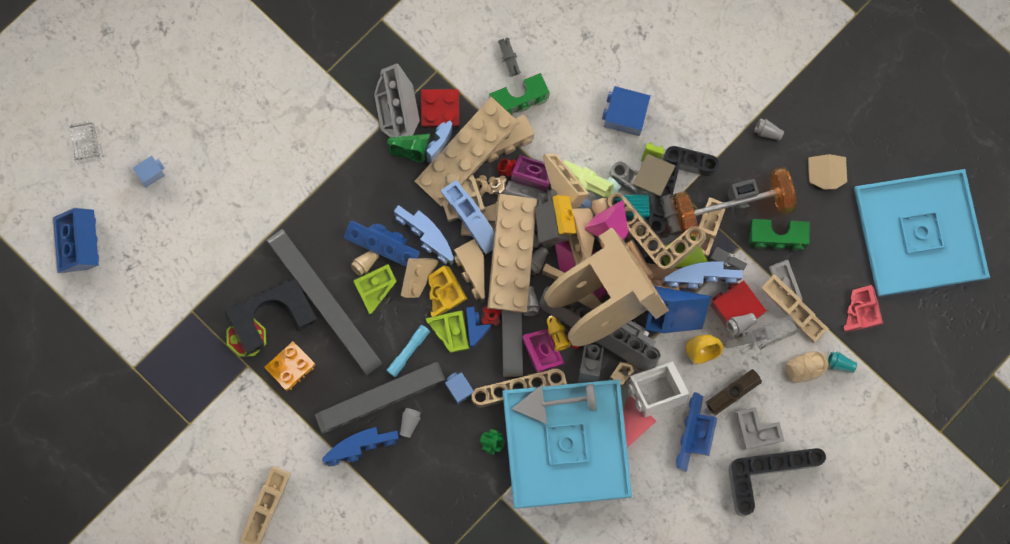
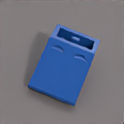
M654 286L669 311L657 319L647 311L645 330L672 333L703 329L711 296Z

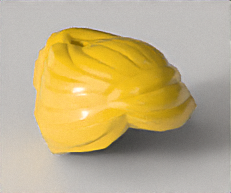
M708 334L695 336L689 339L685 345V351L689 359L696 365L718 358L724 348L720 339Z

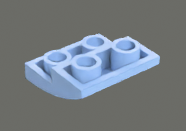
M450 120L446 124L444 122L436 128V141H432L427 146L426 157L429 164L449 144L452 135V122Z

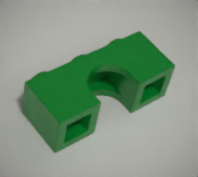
M539 73L523 80V87L526 91L523 96L514 97L510 95L507 87L489 93V98L492 97L508 113L513 115L514 112L528 110L531 105L536 103L537 105L545 103L549 99L550 92L542 74Z
M752 219L749 223V246H754L756 249H764L766 246H769L775 250H783L785 247H789L795 251H802L809 245L810 222L790 221L787 225V234L777 235L772 230L771 220Z

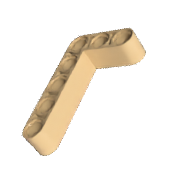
M613 193L608 197L609 207L614 205L615 199L621 198L624 201L625 214L633 212V220L627 222L628 230L653 261L664 270L673 269L702 245L706 239L705 232L701 228L693 226L666 247L626 197L620 193ZM640 227L646 228V233L643 236L638 235ZM695 231H699L701 235L697 241H693L691 238L692 233ZM657 241V250L651 251L650 244ZM683 243L685 244V251L679 254L677 246ZM665 256H669L671 260L667 266L662 265V259Z
M552 369L477 388L472 393V402L479 408L504 402L503 397L498 398L494 395L496 389L513 390L515 384H521L523 388H534L531 383L534 379H539L542 382V387L566 385L567 382L561 370ZM554 374L559 375L561 381L555 384L551 381L550 377ZM478 393H483L486 396V400L477 402L475 396Z

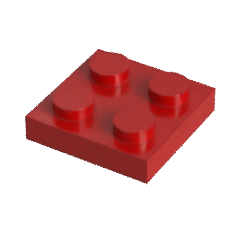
M459 89L421 90L422 128H437L441 123L444 122L446 124L449 120L452 122V128L459 127Z

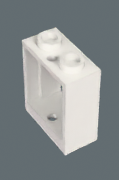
M673 361L630 376V381L627 385L630 395H634L636 399L635 403L638 411L643 413L644 418L687 403L689 392ZM666 377L675 396L647 405L639 386Z

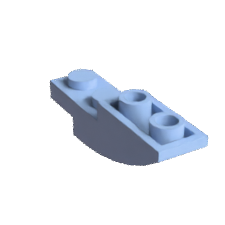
M455 180L442 189L441 193L486 255L493 250L495 232L470 195Z
M398 205L394 210L396 221L402 225L407 224L410 226V230L417 236L422 235L420 239L421 247L425 251L438 255L437 259L442 263L447 264L448 262L452 265L454 258L451 249L435 224L419 210L413 216Z
M703 262L672 272L662 280V284H667V287L672 288L686 285V288L698 289V286L703 284V279H706V282H718L719 279L725 280V283L734 284L742 279L743 270L723 269L724 262Z

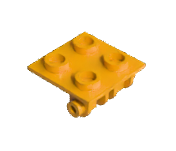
M292 341L264 368L288 391L289 389L292 390L297 381H301V377L305 378L304 374L306 375L311 370H314L315 363Z

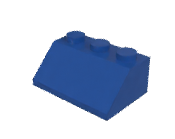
M73 208L53 217L57 273L84 271L99 266L94 210Z

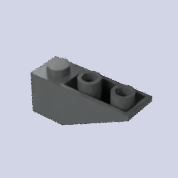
M593 342L584 345L577 383L598 382L604 347L599 343Z

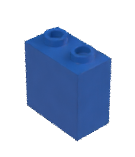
M614 86L613 92L609 91L606 101L610 103L609 108H604L602 120H605L604 127L640 136L651 95Z

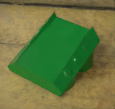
M430 134L390 137L387 142L388 153L397 157H406L416 162H423L426 160L427 146L431 143Z

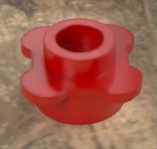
M502 159L498 164L499 175L510 177L516 165V160Z
M485 306L483 308L484 317L481 319L484 325L498 326L500 324L499 315L502 311L487 309L488 306Z

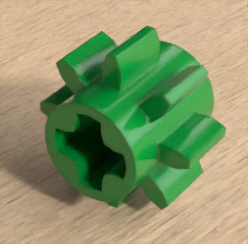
M493 429L490 430V433L485 432L480 439V443L483 446L482 450L492 455L495 454V451L500 452L504 447L503 434Z

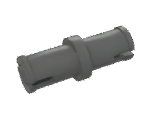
M503 38L498 41L503 55L502 60L506 63L509 77H513V74L514 76L519 75L521 71L516 61L517 55L513 52L510 39L505 38L504 40Z
M672 195L663 196L660 198L665 213L663 215L664 219H667L670 234H678L683 231L678 219L679 212L675 209Z

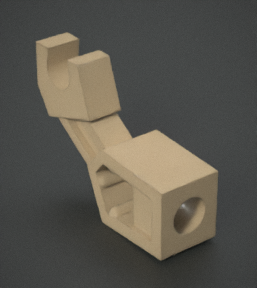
M620 362L609 380L620 379V387L622 388L630 376H632L634 370L644 371L630 362ZM621 369L628 371L626 377L619 372Z

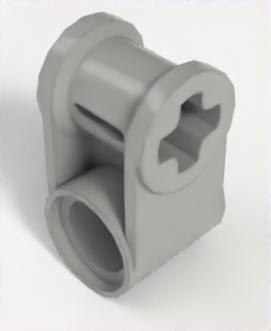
M622 161L616 162L610 170V177L627 191L638 194L639 188L633 185V182L639 171ZM620 168L624 174L619 176L615 173L614 169Z

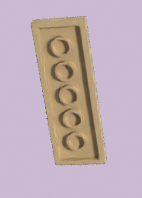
M490 97L415 182L443 207V202L446 198L441 193V190L455 180L462 186L516 128L519 122L497 101Z
M505 194L498 195L487 309L527 313L537 199Z

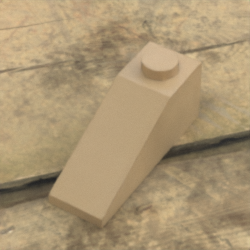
M556 153L544 154L543 160L551 188L557 192V195L570 196L572 209H578L589 193Z
M591 208L572 209L576 234L569 235V242L576 266L592 255L595 235L585 230V227L594 217Z

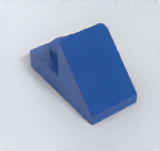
M467 307L470 349H474L491 329V325L476 326V324H479V313L474 311V307Z

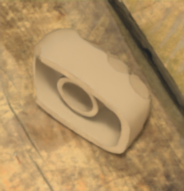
M813 351L789 360L785 365V369L791 382L803 383L821 377L827 371L829 363L825 354Z

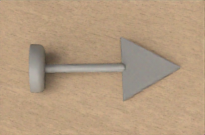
M594 384L586 386V396L544 402L541 385L512 409L546 424L545 407L587 401L589 410L597 411Z

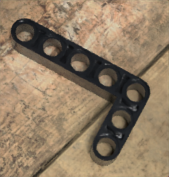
M670 146L664 154L663 161L675 165V169L672 173L673 177L669 179L665 189L668 190V195L673 196L679 169L704 176H712L719 166L718 158L710 154L678 146ZM674 153L677 156V159H670L668 157V154ZM693 158L696 163L689 164L686 159ZM705 163H712L714 168L708 169ZM654 195L647 223L650 227L652 224L660 226V231H654L657 235H662L667 219H664L663 215L665 213H658L655 207H663L660 198L665 195H661V197Z
M820 448L744 457L732 461L728 470L736 513L745 517L754 512L755 502L750 476L815 468L825 462V452ZM812 453L819 455L820 460L818 463L812 461ZM794 455L800 458V465H795L792 462ZM774 458H778L781 461L780 468H776L773 465ZM755 460L762 463L761 470L754 468L753 463ZM735 463H740L743 466L742 473L734 470ZM739 482H742L746 485V491L744 493L740 492L737 489V484ZM741 502L748 503V512H743L741 510Z

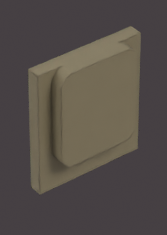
M647 154L633 185L661 197L675 169V165Z

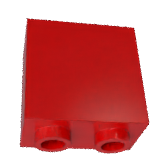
M744 280L739 284L738 282L731 284L728 287L729 291L726 293L720 292L712 298L713 302L710 305L726 328V322L731 317L753 313L756 319H758L766 312V309Z

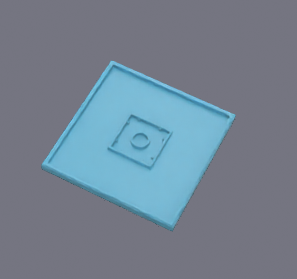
M965 169L854 187L877 297L990 278Z
M620 379L542 387L544 402L586 396V386L594 384L597 411H590L587 401L545 407L547 424L512 409L538 387L503 390L514 509L632 498Z

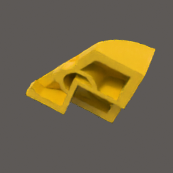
M442 266L428 276L429 285L431 286L432 317L439 316L467 300L450 267Z

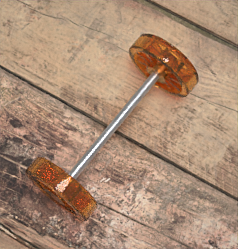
M784 166L771 169L770 185L772 191L694 210L687 192L683 191L673 194L672 200L675 209L679 212L678 219L683 230L682 233L690 227H698L697 215L773 196L775 204L782 215L795 212L797 207L796 194L788 170ZM695 231L692 234H694L695 237H697L698 231Z

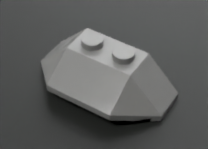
M394 64L381 70V76L374 93L380 128L389 137L411 136L414 134L420 121L414 89L399 64Z

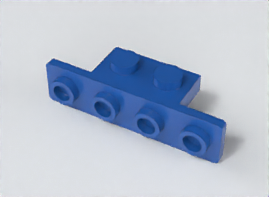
M350 221L344 235L345 239L406 267L408 258L417 259L420 254L419 251L406 245L408 239L403 238L402 234L398 232L392 233L381 224H372L367 228L357 222Z
M697 392L693 393V397L689 401L690 411L685 419V433L680 441L681 451L676 458L677 468L686 472L691 453L705 456L710 455L718 419L713 416L700 414L703 396Z

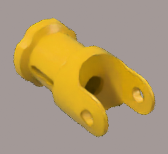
M549 316L547 318L548 333L553 338L555 351L569 348L571 343L568 342L565 335V326L556 317Z

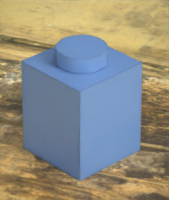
M153 156L133 167V170L146 188L165 176L162 171L165 169L159 159L155 161Z
M462 372L458 375L453 373L445 382V386L457 404L471 397L474 392Z

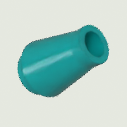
M832 351L828 356L830 369L855 372L857 362L852 361L838 351Z

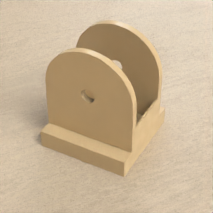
M613 227L599 236L605 245L603 249L559 277L545 293L544 299L548 306L552 308L563 307L579 301L602 286L605 287L611 298L590 311L571 328L568 339L573 346H583L598 341L647 310L656 319L669 311L633 252Z

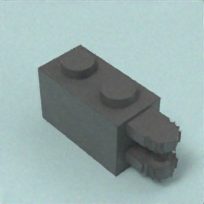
M551 189L547 192L548 194L543 192L538 195L539 205L535 206L539 243L548 246L569 240V235L559 234L553 203V196H556L557 192Z

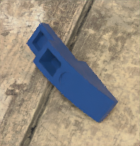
M375 427L356 433L333 447L322 458V462L331 467L339 465V461L347 460V463L358 461V457H362V448H365V451L376 449V445L384 444V447L395 445V441H399L398 432L393 431L378 435L377 428Z

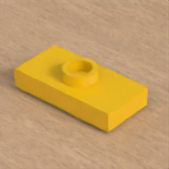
M553 196L559 234H576L570 196Z

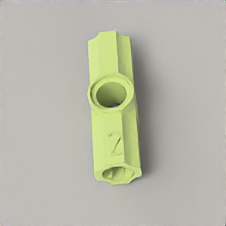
M567 160L564 161L565 165L587 192L590 191L606 199L613 193V183L599 177L594 171L586 167L581 168Z

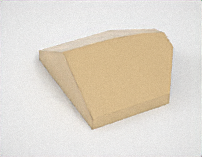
M828 154L808 158L810 184L828 190L837 189L847 183L846 157Z

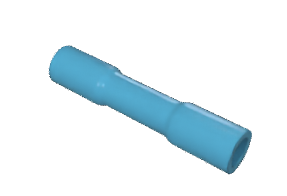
M420 325L400 355L388 367L386 371L393 377L398 375L415 349L430 333L425 326Z

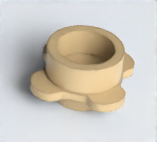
M484 175L475 179L481 197L485 192H490L491 186L488 185L487 178Z
M506 177L489 178L488 182L490 183L491 190L488 193L502 194L506 189Z

